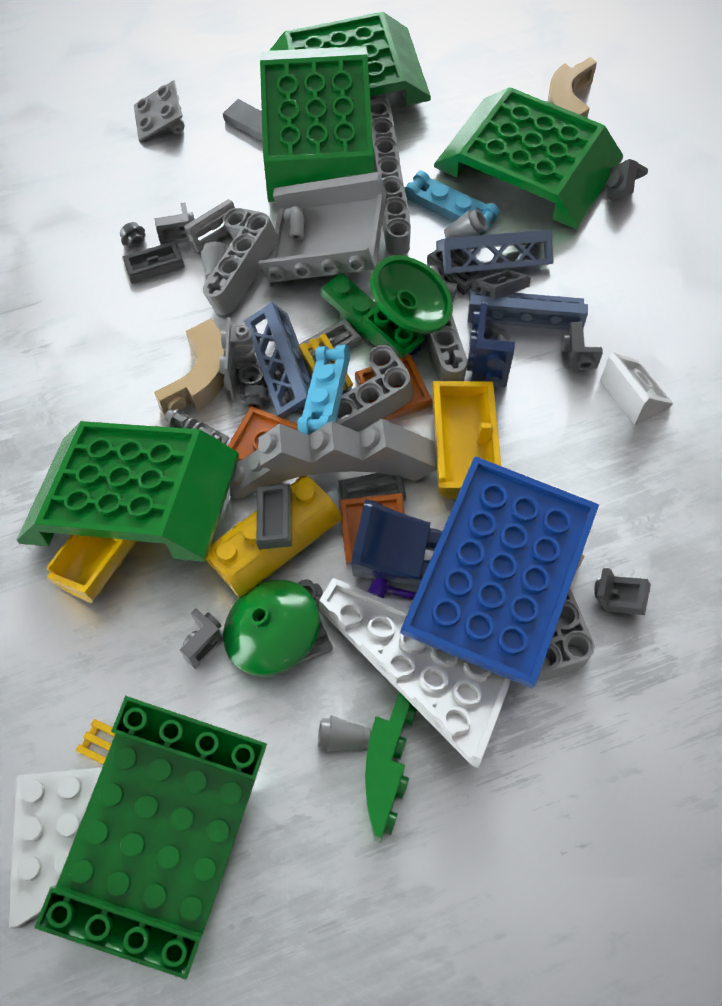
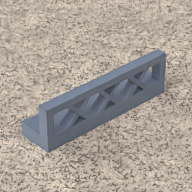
M552 229L443 238L436 241V252H442L444 274L554 264ZM544 243L545 259L537 260L529 253L534 244ZM508 246H515L521 252L514 262H510L502 255ZM482 248H488L494 254V257L488 264L481 263L475 257ZM460 250L468 257L461 267L451 266L450 251ZM524 257L529 259L527 261H521ZM499 258L503 263H495V262H496L497 259ZM471 261L476 264V265L468 266V264H469Z
M470 289L467 322L473 321L474 311H480L481 301L487 302L486 320L492 324L568 330L570 322H582L584 328L588 316V304H584V298L511 293L497 299H492L490 295H481V291L475 293Z
M271 302L244 320V322L252 331L255 353L277 415L284 418L298 408L305 407L312 376L298 350L299 342L288 313ZM267 319L268 323L264 333H258L255 325ZM269 341L276 344L272 357H268L265 354ZM278 364L283 365L285 368L281 381L274 379V373ZM286 388L292 389L295 399L284 405L282 399Z

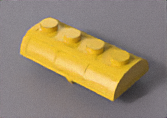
M432 381L439 494L444 498L456 500L474 456L501 466L493 382Z
M301 476L290 485L292 489L291 547L258 549L256 544L257 510L243 521L237 523L210 545L206 561L239 598L342 520V516L335 503L310 477Z
M71 535L47 565L46 569L50 573L46 578L67 593L92 603L138 541Z

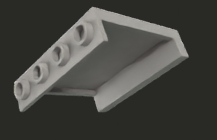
M379 172L274 188L273 198L279 207L275 226L279 240L269 255V259L259 260L258 263L268 282L374 270L377 264L387 194ZM293 206H298L302 209L305 221L304 237L302 240L290 239V224L284 220L285 209L292 208Z

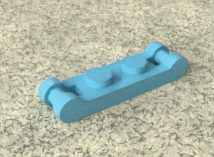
M423 170L417 171L413 176V182H409L405 186L406 198L453 221H456L470 209L473 211L479 209L486 219L488 230L491 226L490 222L495 221L500 214L497 205L493 203L484 204L430 178L428 173Z
M347 344L337 345L335 349H329L327 346L316 348V363L303 415L298 419V431L310 435L330 421L336 423L350 361V350Z

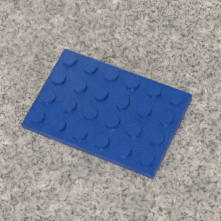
M474 456L402 625L400 634L533 689L537 683L599 504Z

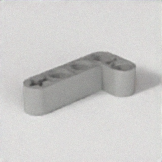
M233 208L224 215L223 223L233 241L203 286L205 297L218 315H227L235 310L261 270L258 264L259 260H267L278 243L279 236L269 216L264 212L245 208Z
M452 315L442 329L424 334L427 336L426 342L439 381H464L466 375L467 357Z
M379 345L369 352L368 361L374 378L342 395L336 419L337 424L359 432L405 406L413 399L414 389L410 374L390 346ZM345 415H350L347 418L341 419Z
M569 589L561 615L565 616L570 624L563 625L559 622L557 623L546 654L552 666H542L538 677L539 681L550 680L582 669L594 653V641L571 589ZM568 646H577L583 652V656H574L570 653Z

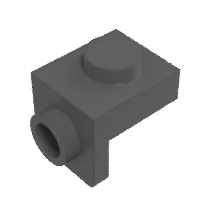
M632 159L625 160L612 167L608 179L606 198L615 202L634 193L635 181L648 175L649 169Z
M570 322L568 332L562 335L561 341L562 352L567 354L568 369L590 370L598 368L603 355L602 347H585L582 322Z
M603 568L601 579H597L595 582L594 594L606 612L645 615L651 584L648 579L614 576L610 568Z

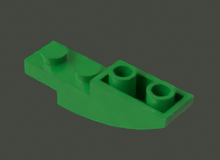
M344 274L337 275L321 288V296L340 312V320L346 318L356 332L374 346H390L398 357L404 359L424 342L425 338L421 334L403 329L389 320L380 310L377 303Z
M400 692L390 720L375 717L366 756L365 785L367 811L374 840L380 843L384 833L391 836L398 816V813L392 812L396 797L403 799L409 782V778L403 776L405 765L395 762L393 759H401L407 738L401 737L405 724L412 726L417 709Z

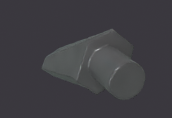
M486 320L484 334L488 339L509 341L510 337L505 330Z

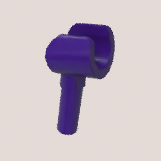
M383 578L373 580L368 590L369 593L383 599L386 593L391 596L411 600L414 599L416 594L413 591L390 586V583Z

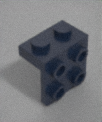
M481 301L480 311H474L466 371H472L471 381L493 382L494 387H507L515 342L484 339L487 302Z

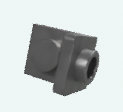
M186 202L180 203L182 214L154 218L160 245L176 241V243L190 241L188 238L189 233L185 231L184 226L193 221L195 217L194 212H188Z
M195 608L191 615L201 629L190 633L180 649L186 662L194 669L223 642V637L219 630L222 627L220 622L209 612L203 615Z

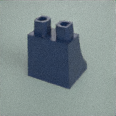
M365 499L352 555L351 566L353 576L369 579L383 578L389 582L418 586L430 562L429 560H424L425 550H435L442 531L430 528L431 522L408 516L375 501Z

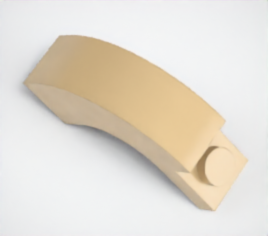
M591 56L575 64L573 67L564 62L551 77L546 101L588 118L590 107L577 98L575 93L593 83L598 62Z
M212 318L185 331L190 349L197 358L192 370L184 377L154 392L158 406L164 416L170 409L173 411L175 409L183 410L185 406L191 403L198 412L211 403L224 386V374L220 373V356L225 355V349L222 348L221 332Z

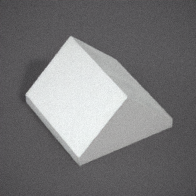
M614 352L608 357L600 382L634 425L668 409L674 404L638 359Z

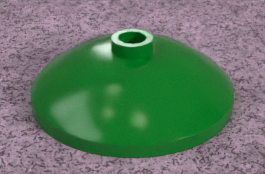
M393 255L382 259L374 268L370 279L373 297L380 310L393 323L408 331L427 334L439 331L450 320L453 312V301L450 291L442 278L428 265L412 257Z
M278 579L256 585L234 603L227 615L223 630V643L228 657L239 669L253 676L270 677L289 671L308 655L317 639L320 627L318 606L311 594L295 582Z

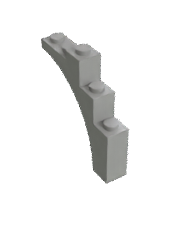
M383 418L360 433L333 421L325 424L310 435L279 423L258 438L257 450L237 463L230 483V496L242 499L257 491V487L270 486L301 476L329 472H376L418 481L437 470L435 442Z

